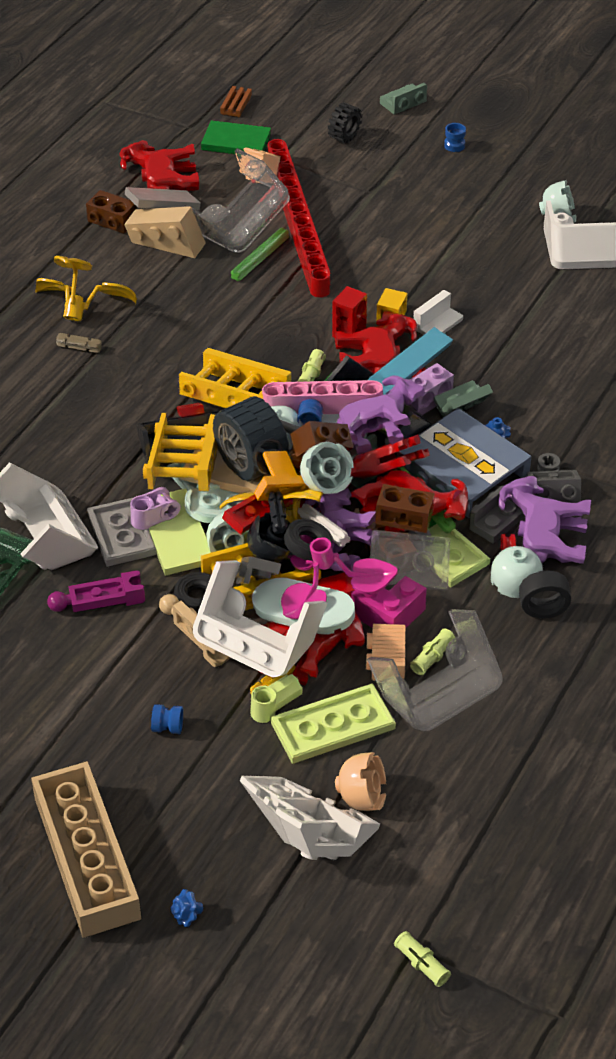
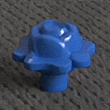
M496 417L485 425L503 438L511 436V427L506 426L501 418Z
M183 889L180 895L176 896L173 900L171 912L179 925L189 927L191 922L196 920L197 914L203 912V904L195 901L192 891L188 892V890Z

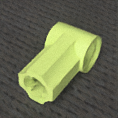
M293 674L285 675L269 686L256 687L251 693V717L260 723L271 721V717L275 716L278 709L302 695V687L298 679Z

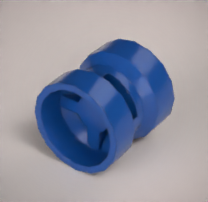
M450 123L445 127L446 138L444 146L446 150L459 152L465 148L464 137L466 135V127L463 124Z
M315 399L302 401L299 405L297 422L299 423V419L303 425L308 421L322 422V404Z
M154 704L151 719L152 732L161 733L169 728L172 734H181L183 706H173L169 710L164 705Z

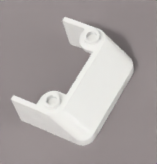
M551 200L546 201L544 233L552 266L558 269L616 267V222L574 224L572 217L568 214H554Z
M10 462L0 472V502L6 508V515L14 521L20 520L24 522L34 538L21 553L22 557L35 562L44 570H54L91 556L98 548L96 542L65 494L58 487Z
M237 560L216 561L193 625L194 637L200 643L270 677L285 675L313 643L328 603L325 601L304 602L298 621L290 626L287 635L284 636L243 616L246 608L245 596L239 590L232 588L241 562Z

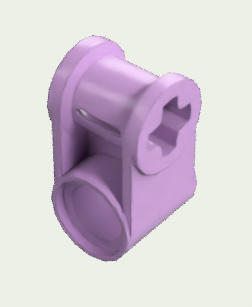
M165 487L156 488L131 500V524L139 530L148 529L158 523L173 519L178 515L181 506L178 501L170 497V493Z

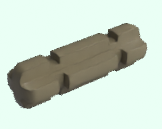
M59 333L56 338L57 346L64 348L69 346L68 348L82 351L89 349V352L99 353L102 347L100 339L91 338L89 340L88 337L70 335L69 337V334Z

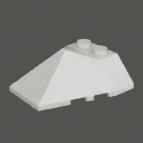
M241 777L240 782L284 843L291 844L301 851L300 854L305 858L317 860L318 857H326L336 860L337 857H350L379 829L380 823L352 808L350 810L338 809L334 807L336 801L330 798H326L325 801L311 796L312 790L283 777Z

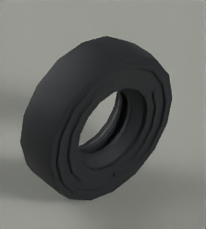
M309 519L293 521L288 526L284 535L285 545L288 550L304 560L313 561L310 544L301 540L299 535H306L314 540L321 537L327 538L332 545V537L327 528Z
M203 572L186 574L175 584L174 595L179 601H182L189 608H193L198 614L203 598H191L188 596V592L195 588L206 590L211 575Z

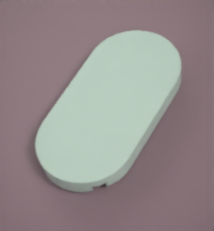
M210 483L209 491H199L198 485H196V488L192 490L190 488L185 495V510L192 518L201 522L211 523L216 516L243 500L233 501L220 510V505L225 500L239 493L219 489L220 485Z
M273 578L261 583L252 594L253 607L257 615L264 620L287 626L296 623L298 619H290L283 615L281 598L284 591L291 585L306 582L290 578ZM318 586L316 589L323 590L326 593L328 604L317 633L332 634L334 630L341 628L342 631L349 627L355 618V606L352 598L342 591Z

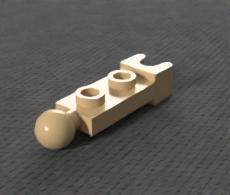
M172 594L164 595L160 599L159 608L167 615H173L174 624L203 650L204 658L213 667L220 666L231 658L196 640L193 634V625L197 612L193 608H189Z

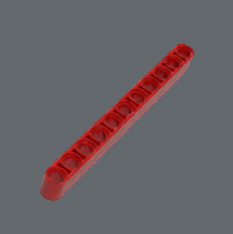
M273 139L268 142V153L281 156L274 183L310 293L314 297H326L330 293V270L287 144L281 139Z

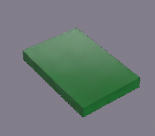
M211 120L201 142V150L243 155L245 147L264 151L271 135V128Z

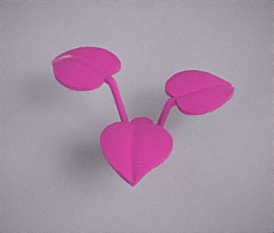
M300 535L301 540L310 544L313 561L304 560L295 555L290 560L292 565L299 570L305 571L312 567L314 568L313 584L310 586L307 583H296L284 591L281 598L283 615L290 619H299L304 602H327L326 593L323 590L316 589L318 587L319 569L325 570L330 568L334 561L338 563L348 577H353L351 580L352 587L363 594H373L384 589L396 577L398 569L390 563L369 558L356 561L353 564V571H350L339 558V554L333 553L329 539L321 537L314 540L312 537Z

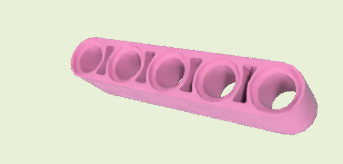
M374 380L272 382L263 386L262 394L263 400L271 407L287 406L295 410L297 414L299 405L306 399L319 401L323 406V414H339L350 403L383 395V386L380 382Z

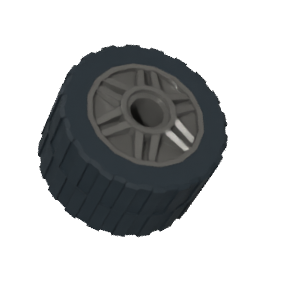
M257 396L247 398L219 411L214 416L213 433L218 451L226 465L242 480L249 482L264 475L255 467L253 461L254 449L260 441L275 439L284 446L285 451L289 455V442L283 424L275 410L262 398ZM266 442L260 448L277 450L279 447L273 442ZM258 452V462L260 466L265 471L269 472L268 466L263 459V455Z

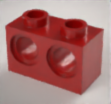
M347 286L333 300L332 337L334 338L336 331L350 334L366 329L367 293Z

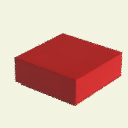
M202 403L177 406V412L182 418L202 415L204 413V406Z

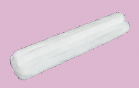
M303 504L302 508H298V514H300L302 519L316 521L327 528L331 534L332 541L338 546L344 547L346 543L350 542V537L346 531L309 504Z

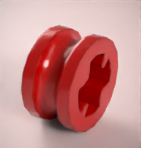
M501 534V551L505 548L516 546L515 534H511L510 537Z

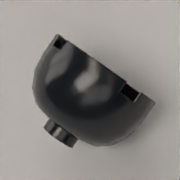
M265 513L262 518L258 515L247 534V543L250 551L255 558L280 564L285 563L294 556L285 545V533L276 534L273 532L270 513Z

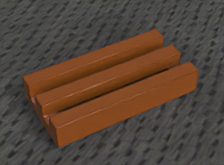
M232 86L220 107V114L240 117L252 96V89L248 88L247 91H244V88L240 87L239 90H236V86ZM241 96H242L243 98H242L241 102H240L239 105H238V101H239V99H240Z

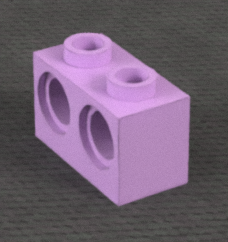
M436 363L411 378L410 380L421 385L425 390L424 396L416 398L411 406L422 415L436 407L433 398L453 389L454 375Z

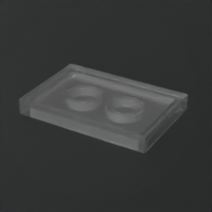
M379 530L372 531L370 558L390 563L398 569V574L388 585L395 586L403 577L407 576L427 589L448 590L450 538Z

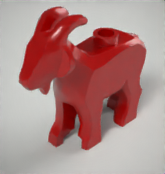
M142 140L122 148L119 153L122 169H127V162L141 165L144 168L141 169L142 182H147V188L199 190L198 172H196L195 162H190V160L178 161L190 158V155L195 154L194 144L180 149H161L155 151V148L149 146L147 141ZM179 172H196L190 176L179 174Z
M385 311L382 314V318L376 321V324L379 326H371L350 334L336 331V349L353 348L362 350V355L350 356L339 352V360L341 362L347 355L375 374L400 354L399 345L395 346L394 343L398 337L404 333H409L412 342L417 339L416 330L418 324L413 318L406 317L403 314Z
M415 435L356 455L353 458V468H351L350 477L365 479L376 476L394 468L408 465L414 460L428 457L430 454L427 448L396 457L395 452L421 443L419 435Z
M390 471L385 476H378L376 483H369L351 492V497H356L364 506L360 510V514L376 511V504L383 484L435 493L432 516L446 510L444 518L453 517L457 520H463L468 508V490L465 483L461 480L452 479L451 484L457 489L441 493L428 487L422 478H416L406 471ZM385 526V532L394 538L399 535L401 530L403 532L406 531V529Z
M356 612L352 624L342 631L341 628L334 630L332 634L316 633L313 643L300 657L292 673L300 684H307L308 674L317 678L319 672L318 662L325 658L341 639L345 642V648L351 645H364L365 636L361 621ZM271 621L263 625L284 636L287 635L290 626Z

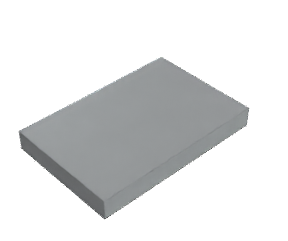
M125 188V195L138 208L153 209L191 206L193 211L200 210L201 203L186 190Z
M133 498L87 508L88 516L106 567L156 555V547L149 529L139 530L131 524L130 503Z

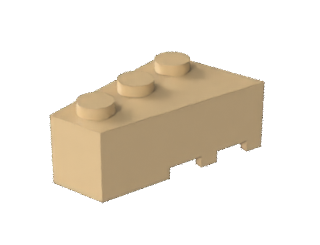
M191 206L135 209L124 224L132 243L191 258H196L206 244Z

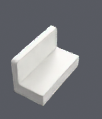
M443 290L414 311V320L418 324L417 332L424 335L435 327L441 332L446 333L463 320L462 314L450 308L451 293Z

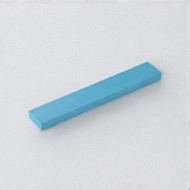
M433 327L368 380L378 381L382 384L385 378L393 375L410 379L447 349L453 339ZM394 385L383 386V395H386Z

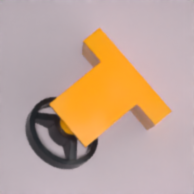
M264 439L256 445L253 452L255 467L265 475H272L264 476L256 488L254 494L257 501L268 500L269 493L272 491H280L285 496L290 493L308 490L309 487L304 483L302 476L297 475L287 451H285L284 446L279 441ZM266 442H273L279 448L277 450H265L260 447ZM258 452L263 455V459L268 466L269 472L265 471L260 466L258 462Z

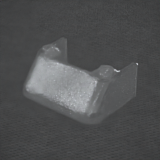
M237 148L235 154L241 172L252 180L226 208L219 204H213L208 206L202 213L192 208L202 235L232 252L244 251L290 199L286 186L264 161Z
M452 609L449 611L458 634L446 647V657L450 665L409 689L407 682L400 676L394 659L370 657L367 659L383 698L414 729L431 731L493 693L501 686L502 673L476 610Z

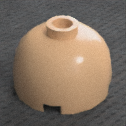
M374 752L353 755L344 762L339 776L335 779L337 792L341 793L343 800L349 807L356 810H380L386 799V793L380 795L381 784H386L384 767L380 757L373 756Z

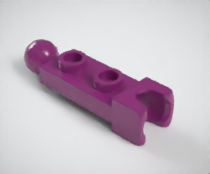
M140 571L121 573V577L68 586L69 594L65 595V593L55 591L48 596L47 600L49 608L55 612H61L67 605L71 604L73 612L122 603H126L127 606L141 604L145 602L144 586L141 585Z

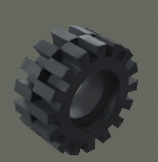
M340 103L339 107L335 108V113L332 112V119H329V136L345 144L352 141L353 136L356 137L357 130H360L359 124H362V120H360L363 117L362 111L348 103Z

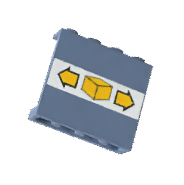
M459 408L419 434L420 444L397 452V457L428 448L430 456L414 460L403 467L412 476L422 478L432 490L441 493L457 489L451 484L452 479L464 482L468 490V508L465 515L470 518L469 514L473 501L512 473L525 478L527 472H530L531 455Z

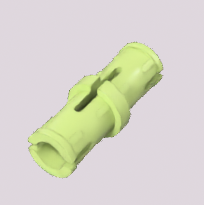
M315 349L312 351L308 362H305L302 367V374L297 382H312L315 378L319 377L321 365L326 358L322 350Z
M442 629L432 642H427L423 646V651L410 663L411 669L418 675H424L434 662H438L443 658V653L455 642L454 634L448 629Z
M407 931L397 937L394 946L412 961L411 965L416 970H421L438 987L447 982L451 972L433 957L432 950L428 947L424 948Z

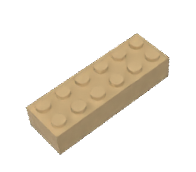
M88 761L32 777L35 801L82 937L91 936L141 920L139 898Z

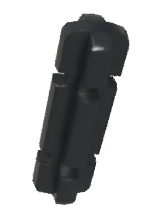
M272 491L269 493L268 502L273 532L284 534L288 524L283 494L280 491Z

